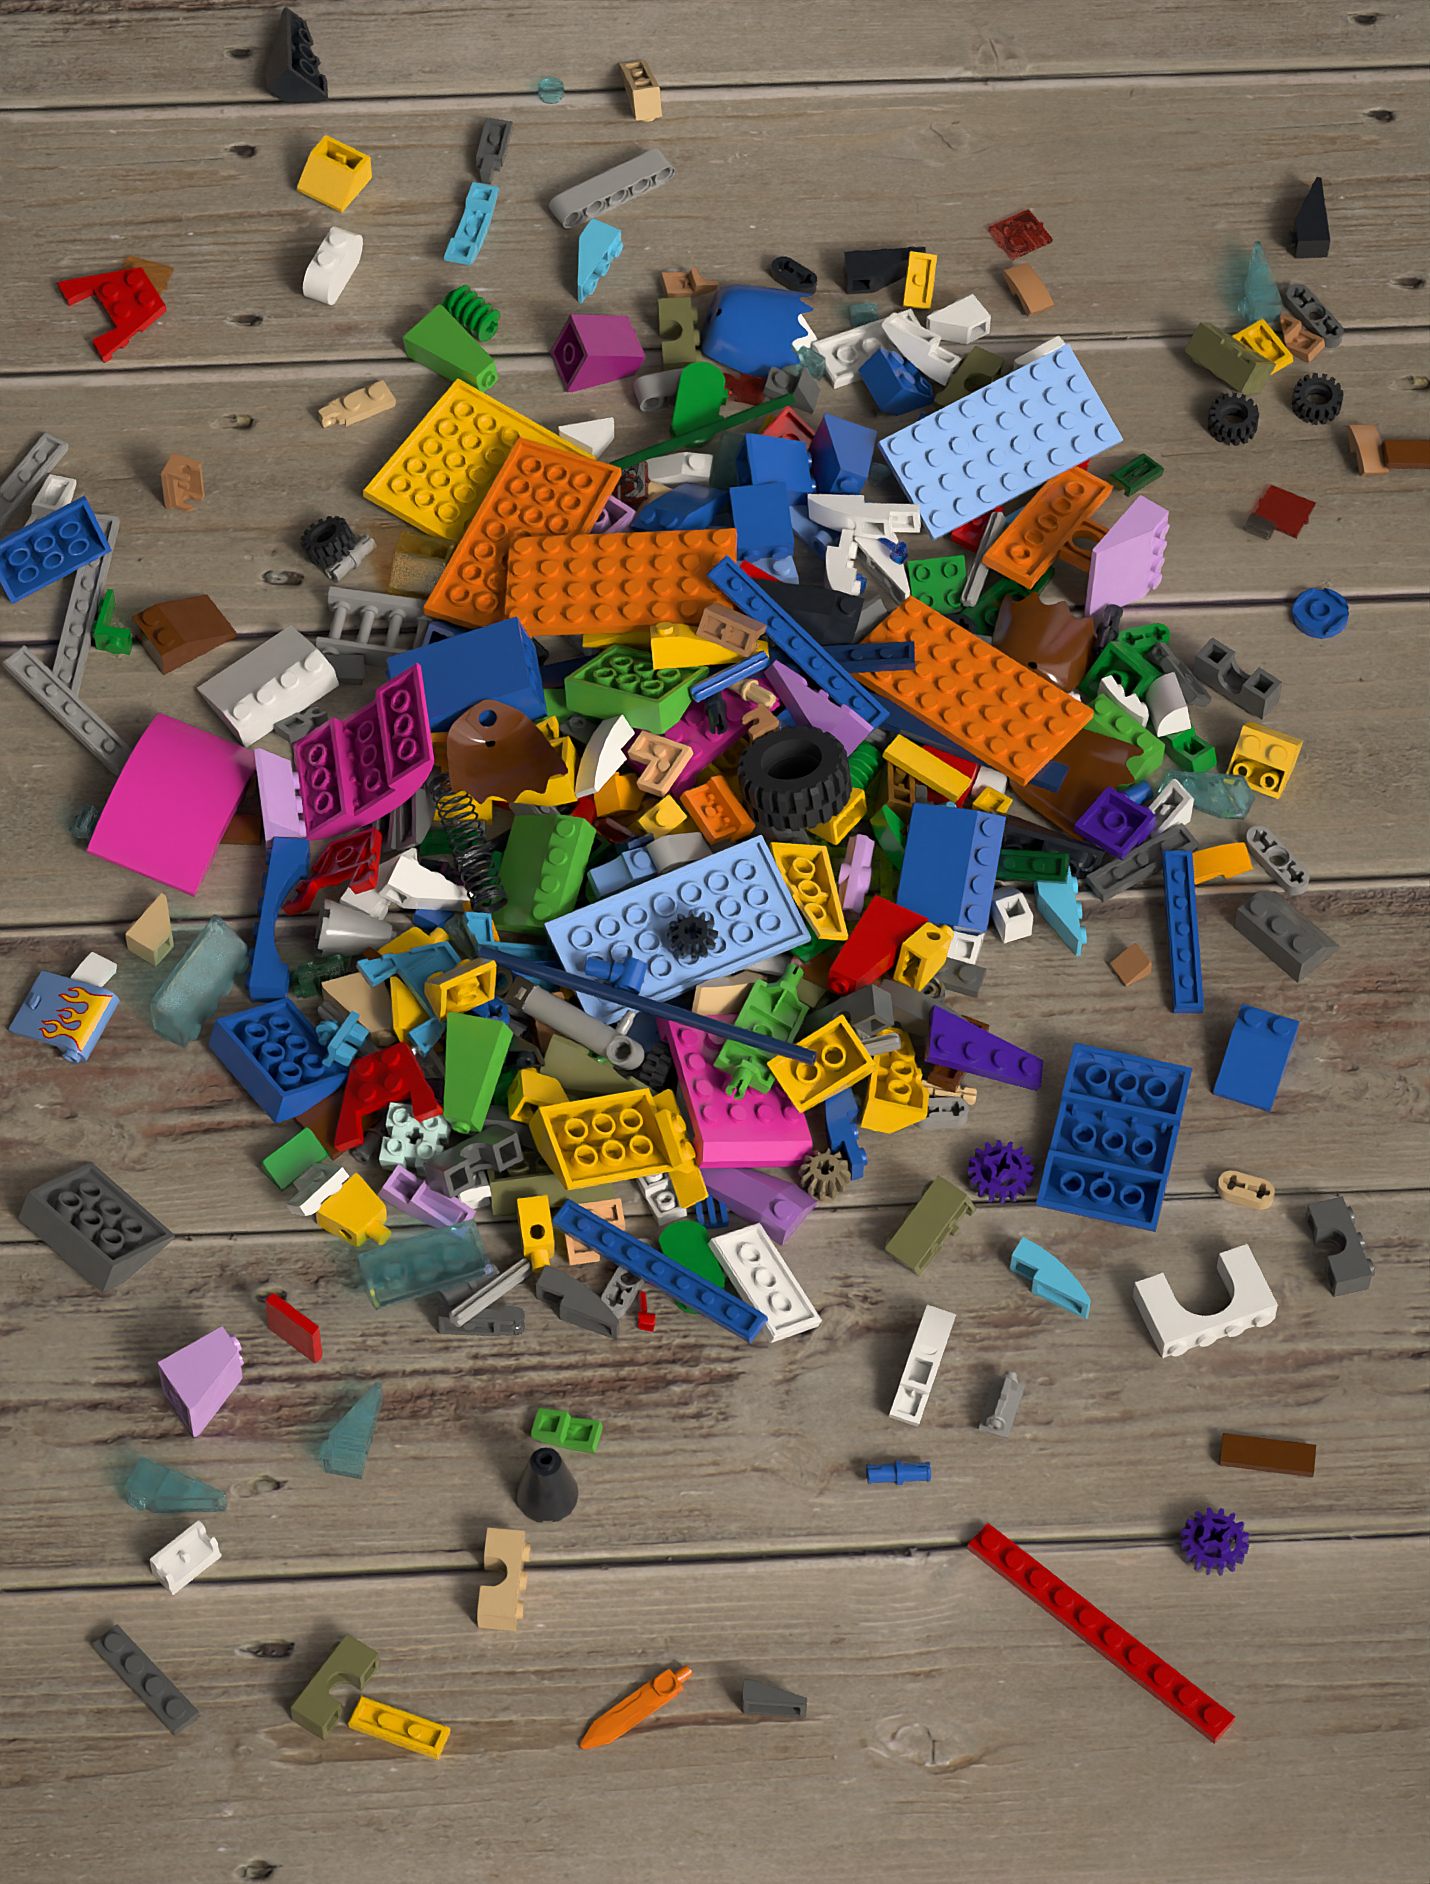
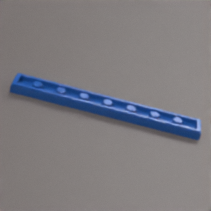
M728 555L706 574L707 578L746 616L766 624L767 627L764 633L823 691L828 693L829 697L840 707L845 704L870 724L873 730L868 735L890 716V713Z
M570 1199L565 1201L551 1220L552 1227L750 1344L768 1321L767 1315Z

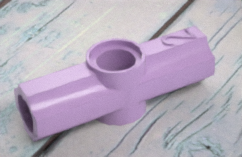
M857 834L854 837H850L845 863H842L840 869L838 896L844 921L846 922L860 919L864 895L869 890L871 878L870 865L874 841L866 835Z

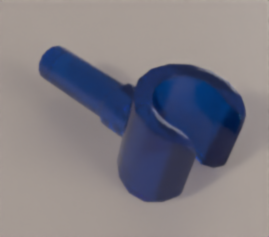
M887 538L877 539L892 550L889 556L893 562L901 565L908 558V553L906 552L907 545L904 542L896 544Z

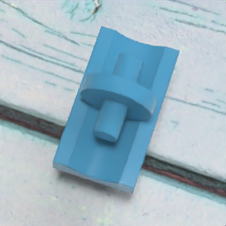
M352 1010L340 1028L338 1027L339 1022L335 1019L332 1021L324 1020L318 1024L316 1033L319 1037V1043L321 1045L329 1044L327 1048L328 1053L324 1057L322 1064L330 1067L335 1060L349 1067L357 1053V1049L346 1044V1042L349 1041L362 1048L370 1030L357 1023L360 1014Z

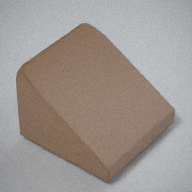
M1134 943L1110 962V967L1124 986L1127 987L1150 975L1152 963L1138 943Z

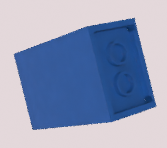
M517 616L387 658L389 667L385 671L387 681H390L416 663L421 665L430 733L448 732L461 715L485 699L507 704L524 713L531 721L548 716L536 648ZM485 710L479 716L480 724L485 727L492 726L497 720V715L492 710Z

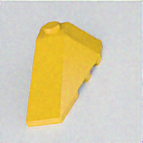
M660 622L657 625L650 626L653 670L738 663L747 657L696 635L698 627L680 623L672 624L670 622ZM757 640V643L760 645L750 656L759 651H764L769 658L768 643Z
M771 842L769 845L771 855L780 874L818 939L847 941L848 933L827 847Z
M889 1027L875 1035L877 1037L896 1032L901 1041V1048L872 1056L876 1069L868 1075L860 1126L888 1134L926 1119L929 1103V1092L927 1087L923 1086L921 1080L923 1074L921 1069L916 1066L914 1060L915 1052L908 1032L895 1027Z

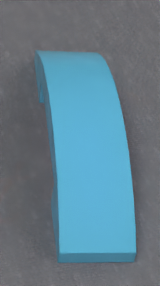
M472 182L466 198L464 214L455 237L450 239L444 255V261L465 265L473 264L481 250L490 226L499 187Z

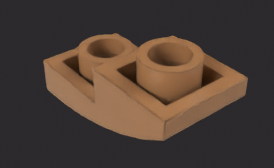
M1028 263L1006 269L1002 272L1013 297L1018 295L1027 317L1052 309L1054 303L1037 273Z
M1374 424L1346 426L1350 453H1356L1359 475L1385 476L1388 474L1389 469H1386L1382 441Z

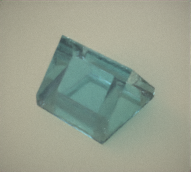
M876 303L851 304L848 306L851 327L862 326L878 320V304Z

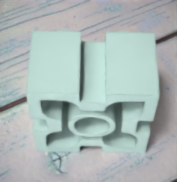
M390 1102L386 1127L391 1138L383 1137L379 1157L382 1170L394 1171L399 1164L406 1170L407 1166L416 1167L418 1175L426 1176L423 1163L445 1151L441 1143L449 1144L451 1127L450 1123L443 1117V1114L419 1123L413 1118L412 1105ZM414 1137H420V1138H421V1139H418V1140L416 1141V1144H412V1143H411V1139H412V1138H414Z

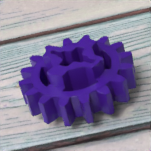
M997 1140L994 1147L986 1142L984 1151L979 1148L975 1150V1157H970L969 1159L970 1168H968L967 1178L971 1179V1189L978 1188L977 1196L982 1197L987 1194L989 1195L988 1202L991 1203L994 1198H999L1000 1203L1004 1204L1007 1197L1015 1202L1017 1193L1023 1196L1026 1195L1027 1187L1032 1185L1034 1166L1030 1165V1155L1023 1156L1024 1148L1019 1147L1014 1150L1013 1142L1010 1141L1007 1146H1002L1001 1140Z
M1209 1507L1207 1508L1206 1515L1203 1516L1197 1511L1194 1515V1521L1191 1519L1186 1520V1529H1182L1180 1539L1183 1541H1181L1180 1549L1181 1551H1187L1185 1556L1186 1562L1195 1561L1194 1569L1196 1571L1203 1566L1206 1568V1575H1210L1212 1569H1216L1219 1576H1222L1225 1567L1233 1572L1235 1571L1236 1563L1243 1564L1244 1554H1247L1249 1544L1246 1543L1249 1539V1532H1242L1245 1525L1243 1521L1234 1522L1235 1513L1226 1517L1224 1516L1223 1508L1219 1509L1218 1514H1213L1212 1509ZM1197 1532H1199L1200 1534L1198 1542L1195 1543L1194 1536ZM1235 1539L1236 1546L1234 1550L1231 1552L1230 1545L1232 1541Z

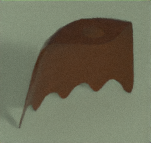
M1032 592L1021 601L1013 600L1009 594L1004 597L991 646L1067 694L1079 684L1098 659L1092 653L1096 641L1092 617L1076 619L1070 613L1066 601L1046 605L1041 602L1037 592ZM1031 661L1035 662L1037 669L1028 667V663Z
M485 699L478 702L461 715L448 732L446 751L451 789L454 793L460 790L468 792L479 804H483L490 796L500 797L513 803L526 790L544 794L551 776L568 774L565 762L540 729L524 713L499 701ZM492 710L496 713L497 720L492 726L485 727L480 724L479 716L483 711ZM486 741H495V746L487 747L485 744Z
M1082 728L1051 759L1069 766L1068 773L1057 794L1030 783L1023 787L1011 778H1009L1014 792L1023 801L1066 833L1083 842V838L1074 832V825L1108 786L1115 790L1119 785L1135 782L1134 776L1126 766V761L1131 757L1142 755L1144 750L1133 744Z

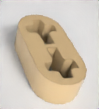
M1229 1170L1220 1175L1217 1185L1218 1195L1232 1203L1256 1210L1267 1209L1273 1203L1275 1189L1265 1179ZM1230 1182L1235 1183L1233 1190L1227 1189V1185ZM1259 1190L1265 1192L1262 1199L1256 1197Z

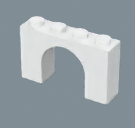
M1248 1244L1219 1253L1217 1270L1230 1294L1231 1303L1218 1314L1201 1316L1185 1310L1177 1302L1163 1273L1135 1282L1133 1299L1162 1358L1170 1355L1174 1357L1182 1355L1188 1349L1199 1345L1201 1347L1211 1345L1216 1339L1225 1336H1237L1245 1329L1254 1326L1263 1327L1275 1319L1278 1304Z

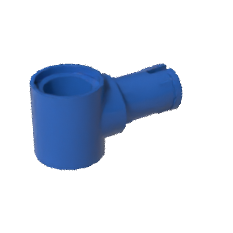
M589 957L585 967V975L609 980L610 984H613L615 988L639 995L647 964L631 957H624L621 962L615 961V963Z

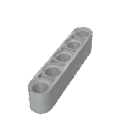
M653 149L556 195L549 203V209L564 228L570 229L667 183L673 178L675 168L661 150Z

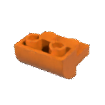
M721 775L713 776L706 784L685 791L679 798L710 845L723 840L735 841L750 835L755 828V823L726 779Z

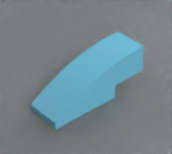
M1022 1237L1011 1256L1010 1270L1033 1281L1031 1293L1087 1319L1091 1300L1082 1285L1057 1258L1039 1245Z

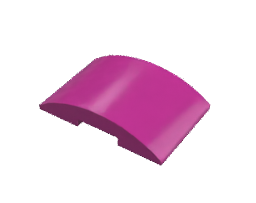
M414 664L375 690V700L343 721L333 717L293 743L296 772H298L300 784L299 796H301L303 806L302 820L305 821L306 828L305 839L314 841L337 836L380 819L407 801L428 778L434 764V755L420 664Z
M159 713L149 724L126 762L103 809L87 848V853L194 897L218 852L219 843L239 804L243 803L253 779L257 776L254 751Z

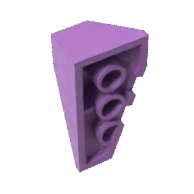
M776 660L764 671V674L797 725H804L809 729L812 727L820 728L823 733L826 731L831 733L844 745L847 756L873 730V727L845 704L838 707L828 700L829 694L822 689L820 691L807 687L808 684L805 678Z
M700 1168L707 1192L712 1197L726 1204L727 1208L751 1225L760 1222L769 1238L781 1247L818 1203L816 1199L795 1184L750 1168Z

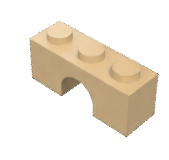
M487 1528L484 1551L485 1570L498 1571L506 1579L496 1586L480 1585L477 1610L478 1628L516 1631L517 1619L523 1620L525 1601L520 1600V1591H526L528 1572L523 1571L524 1562H530L531 1543H526L525 1531Z

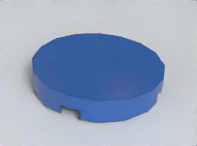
M1317 587L1309 588L1300 593L1294 601L1292 618L1294 624L1302 633L1318 639L1332 638L1341 633L1347 626L1349 607L1341 594L1328 588L1316 590Z

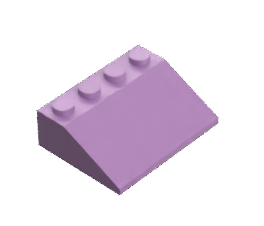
M1140 495L1092 550L1084 618L1098 617L1105 614L1107 605L1124 606L1143 598L1151 588L1154 590L1158 587L1162 580V575L1160 574L1161 567L1165 561L1163 551L1167 545L1165 536L1169 529V524H1167L1168 510Z

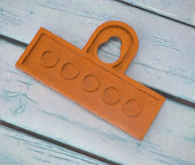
M1077 466L1048 480L984 554L982 564L1028 589L1034 586L1057 557L1089 573L1092 550L1078 548L1072 540L1083 537L1098 544L1109 532L1108 528L1090 518L1109 497L1113 485Z

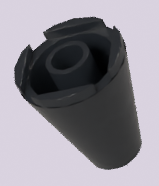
M543 1447L537 1449L531 1455L517 1483L516 1500L523 1514L533 1521L543 1523V1521L553 1520V1522H558L570 1515L577 1505L578 1486L560 1454L552 1448Z

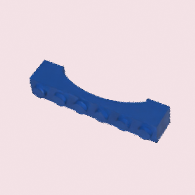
M274 837L272 848H267L266 865H269L268 873L263 872L262 890H265L264 897H259L257 908L258 915H261L260 922H255L253 939L257 940L256 947H251L249 953V964L252 965V971L246 972L245 990H250L251 1002L271 1003L288 997L290 985L289 964H283L278 956L274 944V934L277 918L286 897L300 880H307L311 857L310 844L307 839Z

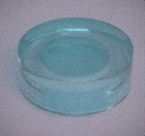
M553 77L541 80L538 84L539 99L548 104L561 101L564 97L563 82Z

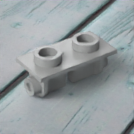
M1006 1371L1001 1377L995 1376L978 1431L1008 1439L1025 1388V1384L1018 1383L1017 1375L1014 1372Z

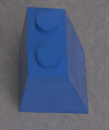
M827 413L824 414L807 450L811 454V468L819 494H860L868 477L878 431Z
M752 433L744 435L734 456L738 486L786 482L789 506L807 505L808 494H815L816 484L815 479L810 477L809 469L812 465L810 452L806 451L805 442Z
M786 482L729 488L728 513L731 528H736L737 561L745 560L751 563L763 558L780 560L794 555V537Z

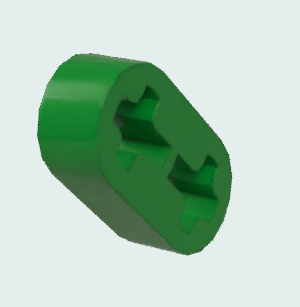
M1161 623L1128 628L1119 633L1117 642L1130 640L1134 644L1130 646L1141 656L1147 655L1158 641L1165 642L1167 646L1169 645L1170 630ZM1153 635H1157L1158 638H1162V640H1157L1156 637H1152V636H1153Z

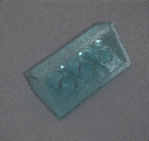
M213 915L150 1001L154 1033L183 1048L188 1045L190 1040H195L198 1037L201 1025L206 1018H211L214 1015L220 999L223 995L227 996L230 993L236 977L239 973L243 974L249 965L247 945L220 916Z
M474 1218L357 1254L358 1272L367 1297L375 1310L494 1274Z

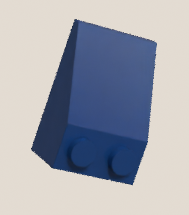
M685 482L646 504L631 524V528L634 532L704 530L712 523L729 499V492Z
M1242 1004L1213 1095L1271 1112L1296 1041L1300 1021Z

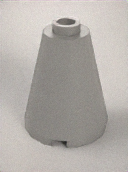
M323 899L324 907L321 906L315 933V939H318L319 943L318 947H314V956L320 958L359 956L368 947L378 951L394 940L397 932L392 931V925L335 901Z

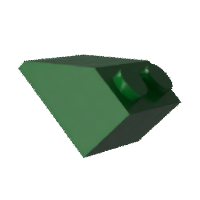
M1110 641L1078 687L1094 700L1098 697L1101 679L1112 675L1115 682L1123 687L1125 697L1136 694L1139 701L1145 703V695L1149 686L1156 679L1163 676V674L1126 642Z

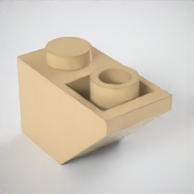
M163 893L155 901L152 900L147 904L142 916L137 921H133L125 933L128 950L155 967L174 947L167 898Z

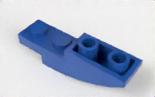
M849 1087L825 1100V1133L831 1155L840 1152L844 1160L848 1161L852 1181L863 1178L864 1166L868 1164L864 1148H859L856 1141L859 1139L856 1126L858 1112L862 1111L860 1099L857 1094L853 1095Z

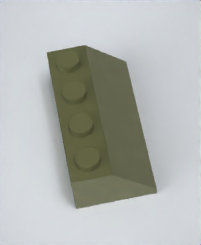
M537 1150L522 1151L524 1159L501 1172L485 1169L491 1191L489 1198L493 1215H514L517 1212V1199L548 1195L549 1208L562 1206L567 1199L577 1204L614 1199L613 1182L566 1191Z

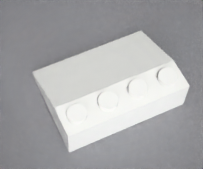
M290 625L197 687V689L241 745L247 748L274 730V723L297 712L299 713L338 687L339 683L334 668L322 653Z

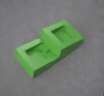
M538 1408L531 1437L553 1446L595 1454L603 1426L600 1420L570 1417L568 1411Z

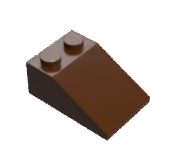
M208 595L158 603L132 616L135 638L163 675L237 637V632Z

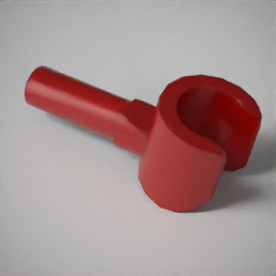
M640 1291L638 1293L640 1306L638 1329L653 1332L656 1314L647 1312L646 1292Z

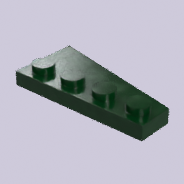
M1050 565L1031 589L1005 576L981 595L974 607L968 606L959 614L967 615L975 621L977 635L993 638L1004 597L1009 594L1013 600L1021 601L1032 592H1037L1040 596L1053 578L1055 568ZM963 622V625L961 627L964 629H968L969 626H967Z

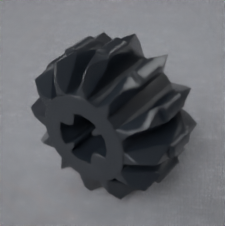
M691 909L687 918L679 913L677 915L678 922L671 921L669 924L671 932L667 933V940L673 942L670 946L672 952L680 950L679 958L681 960L689 954L691 955V961L694 962L697 959L698 953L703 958L708 957V950L716 948L714 940L718 938V931L713 929L715 926L713 919L705 921L706 914L704 912L700 913L698 917H694V911ZM689 933H695L696 939H690Z

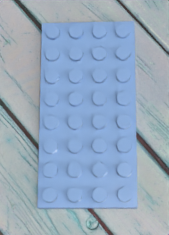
M1066 344L884 438L877 443V446L910 504H919L921 523L930 539L934 541L1121 443L1123 438L1069 344Z
M762 835L544 924V929L565 972L614 987L613 984H610L609 980L585 975L588 958L592 957L615 963V961L621 962L624 957L636 958L647 964L639 995L659 1002H665L694 990L697 985L709 979L725 977L811 941L807 927ZM691 909L694 911V917H698L700 913L704 912L706 914L705 921L713 919L715 922L713 929L718 931V938L714 940L716 948L708 950V957L703 958L698 953L697 959L694 962L691 961V955L689 954L681 960L679 958L680 950L672 952L670 946L673 942L667 940V933L671 932L669 929L670 922H678L677 915L679 913L687 918ZM690 932V939H696L695 933ZM573 990L582 1011L606 1025L621 1020L627 1010H631L634 1013L641 1012Z

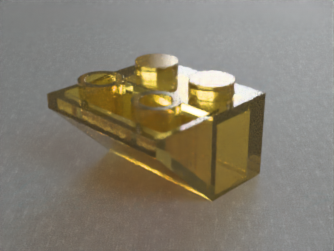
M402 530L394 551L388 595L428 600L455 552L457 542Z

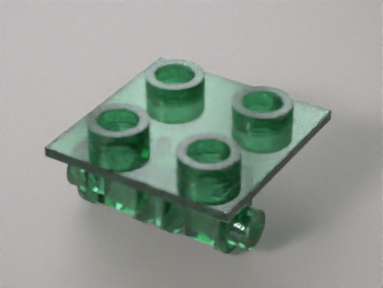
M337 954L326 958L327 962L315 965V962L311 961L298 965V970L293 972L291 983L298 982V986H294L296 998L302 997L306 999L318 995L314 979L316 980L319 993L322 995L320 977L324 976L326 982L330 980L328 975L333 980L352 974V972L346 973L345 970L349 968L352 956L344 958L343 954Z

